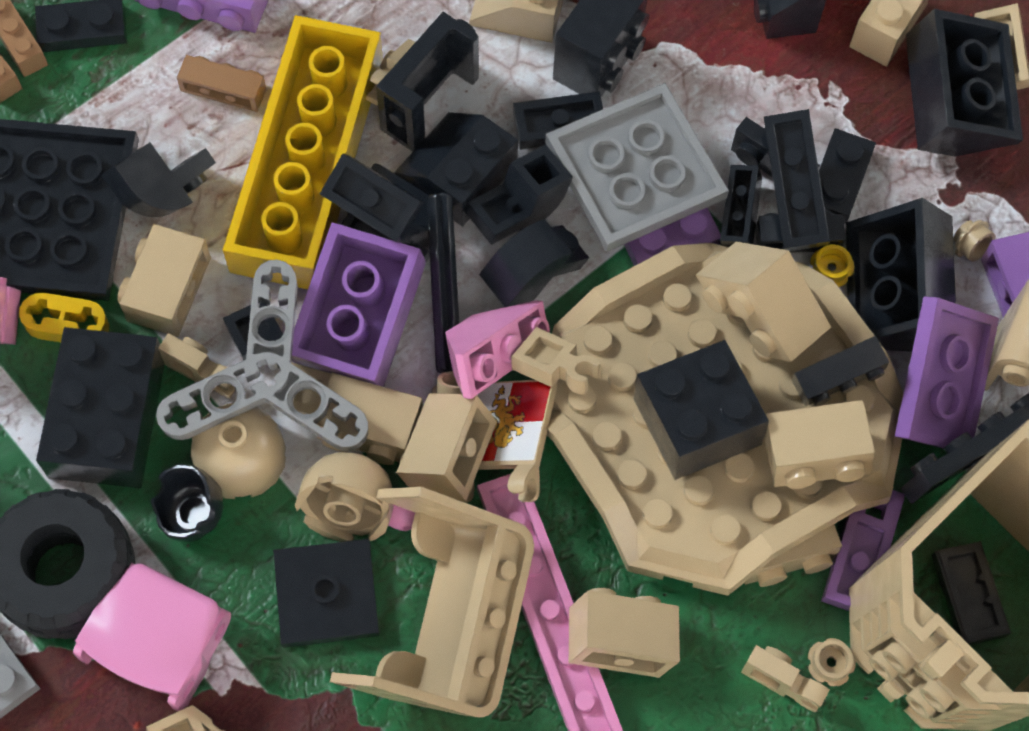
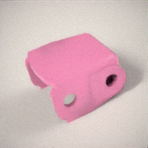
M131 563L114 587L94 608L75 640L76 645L73 649V654L85 664H89L94 659L109 671L134 684L169 694L168 704L172 709L180 711L185 706H188L203 680L213 653L227 630L231 619V612L219 607L213 599L146 565Z

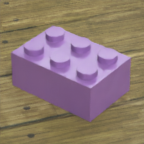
M332 222L294 328L292 361L328 373L333 372L384 387L426 265L421 250Z

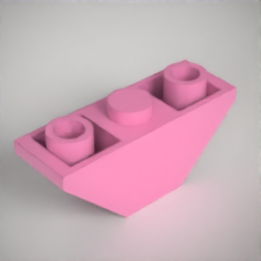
M534 300L473 314L445 332L453 374L463 398H474L511 372V356L536 327L550 333L543 301Z

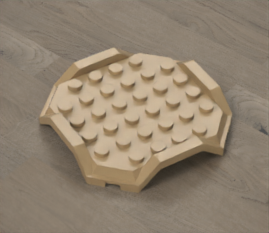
M713 243L674 245L594 287L554 325L552 334L577 344V356L590 355L601 362V376L597 379L590 375L582 374L588 378V392L585 395L571 391L566 381L561 379L557 381L558 386L550 422L547 427V436L555 443L602 516L627 572L663 580L665 576L693 583V588L728 596L772 559L854 512L889 502L902 438L895 437V431L903 398V390L888 353L881 345L889 360L883 376L870 382L866 378L858 382V387L845 394L838 391L830 395L831 399L819 405L863 400L875 448V457L871 474H865L858 480L851 482H840L837 479L816 481L813 485L802 489H791L788 486L774 487L764 439L762 445L674 480L634 401L637 374L726 340L765 414L816 407L813 403L805 407L792 382L794 373L874 337V334L833 280L806 264L795 261L831 328L791 362L773 357H765L753 347L749 338L751 332L741 317L715 312L708 306L702 295L704 288L696 274L729 247Z

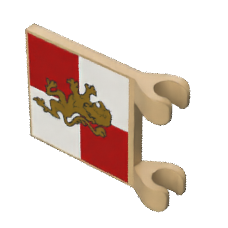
M536 380L501 381L493 383L478 394L480 400L497 421L478 470L514 469L508 479L507 487L511 493L519 494L518 499L521 502H535L539 497V467L557 391V382L553 387H550ZM474 482L469 492L467 500L462 502L467 503L473 499Z

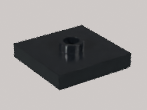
M369 539L273 550L280 638L283 648L380 636Z

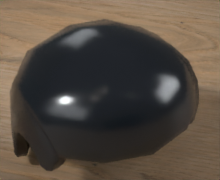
M177 464L164 470L159 475L161 489L151 499V504L157 516L158 527L169 538L193 542L199 540L217 526L224 508L222 490L218 483L204 470L193 465Z

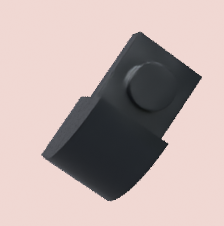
M149 142L104 172L101 176L119 201L129 210L146 217H163L193 203L187 193L208 179L203 172L216 162L205 148L170 170L151 142Z
M545 144L511 162L503 184L469 201L465 213L489 243L493 245L514 232L521 231L527 226L549 217L564 199L573 176Z
M543 219L527 226L510 238L493 255L479 275L503 306L508 307L534 301L553 277L580 270L590 257L581 248L578 239L573 233L568 231L563 225L551 227Z

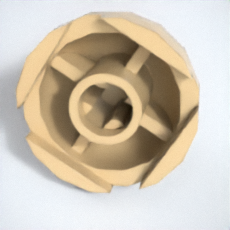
M235 402L229 403V404H226V405H223V406H219V407H217V408H221V409L229 408V407L232 406ZM258 407L224 421L192 438L191 458L193 465L204 470L218 483L222 490V496L225 499H235V497L248 495L255 497L263 494L277 482L285 468L286 445L281 429L265 410ZM210 413L204 416L203 419L211 416Z
M337 452L325 455L307 470L298 492L295 508L296 511L301 508L306 514L303 522L310 529L326 538L340 542L353 541L354 537L352 534L359 536L368 535V539L373 541L386 533L394 505L376 499L378 489L392 488L389 475L378 463L363 454Z

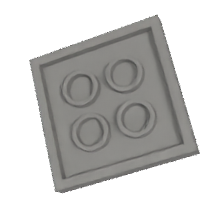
M666 83L546 134V145L573 176L570 188L606 252L727 199L728 188Z

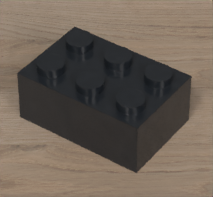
M64 327L36 458L37 463L49 479L142 488L165 366L158 350L160 342L157 337Z

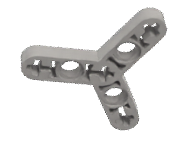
M268 260L261 264L255 272L246 360L181 389L161 401L157 408L156 417L158 425L167 436L175 440L192 438L267 402L341 451H353L365 443L368 436V421L365 414L358 407L291 364L298 284L296 274L289 264L281 260ZM273 273H281L283 281L289 283L288 286H280L278 294L279 306L288 304V309L286 310L273 305L260 308V303L270 305L271 292L269 285L263 284V282L272 280ZM266 318H279L285 324L284 334L276 341L264 340L258 334L259 325ZM263 365H268L271 370L280 369L281 372L275 375L276 384L268 387L264 381H259L250 386L255 395L250 398L246 397L243 384L237 376L245 373L247 382H250L260 376L259 368ZM220 384H230L237 390V400L229 408H217L211 403V392ZM305 389L316 391L321 398L319 408L311 414H302L293 406L295 396ZM201 394L202 403L211 416L203 419L200 410L186 417L188 425L184 428H179L176 423L167 424V420L173 417L172 408L180 405L183 411H189L198 406L193 397ZM331 402L337 405L332 410L335 417L343 422H347L350 417L356 419L355 428L359 432L356 437L347 434L343 439L338 438V427L327 418L324 427L317 425L326 416Z

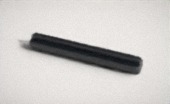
M435 193L429 195L427 199L435 363L436 371L444 373L453 372L445 332L459 324L453 200L450 194Z

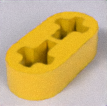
M35 293L27 297L19 308L21 323L26 331L37 339L61 343L64 327L80 329L79 325L73 321L85 322L88 316L93 317L96 325H89L87 330L109 332V322L103 308L98 303L90 300L49 293ZM43 308H47L54 318L45 317L41 324H37L33 314L39 315L42 313Z

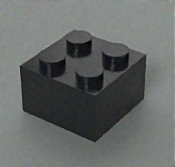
M580 0L556 33L553 80L578 94L600 91L602 97L605 91L612 93L622 78L624 72L622 67L628 59L634 61L645 45L646 38L642 36V33L650 17L646 13L647 0Z
M726 340L637 374L634 401L674 480L762 445L769 420Z

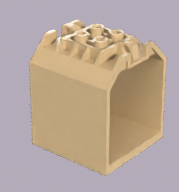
M1029 420L971 466L848 588L851 606L849 607L850 649L854 660L867 674L875 670L885 679L877 690L890 703L895 699L898 700L904 694L907 695L906 701L909 705L903 711L921 729L990 731L1029 716V675L1012 691L991 670L992 667L938 613L935 614L914 593L912 551L969 494L1029 551Z

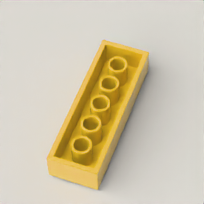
M297 15L294 16L223 247L229 273L254 278L255 272L261 264L268 260H281L293 268L298 288H309L331 223L337 224L341 207L320 195V192L342 153L353 158L356 157L371 102L366 100V96L376 85L370 79L374 72L380 69L383 60L381 32ZM273 273V278L270 282L284 285L289 284L283 281L281 273Z

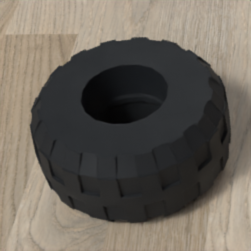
M69 489L38 492L27 496L26 499L16 505H12L3 513L4 515L0 519V612L18 628L32 633L36 637L45 639L63 638L64 640L76 638L94 608L125 573L126 568H129L131 563L136 564L134 549L128 532L120 519L107 505H103L95 497L84 492L70 491ZM68 543L84 547V560L80 570L70 580L53 586H44L36 583L37 565L40 558L49 549L59 544Z

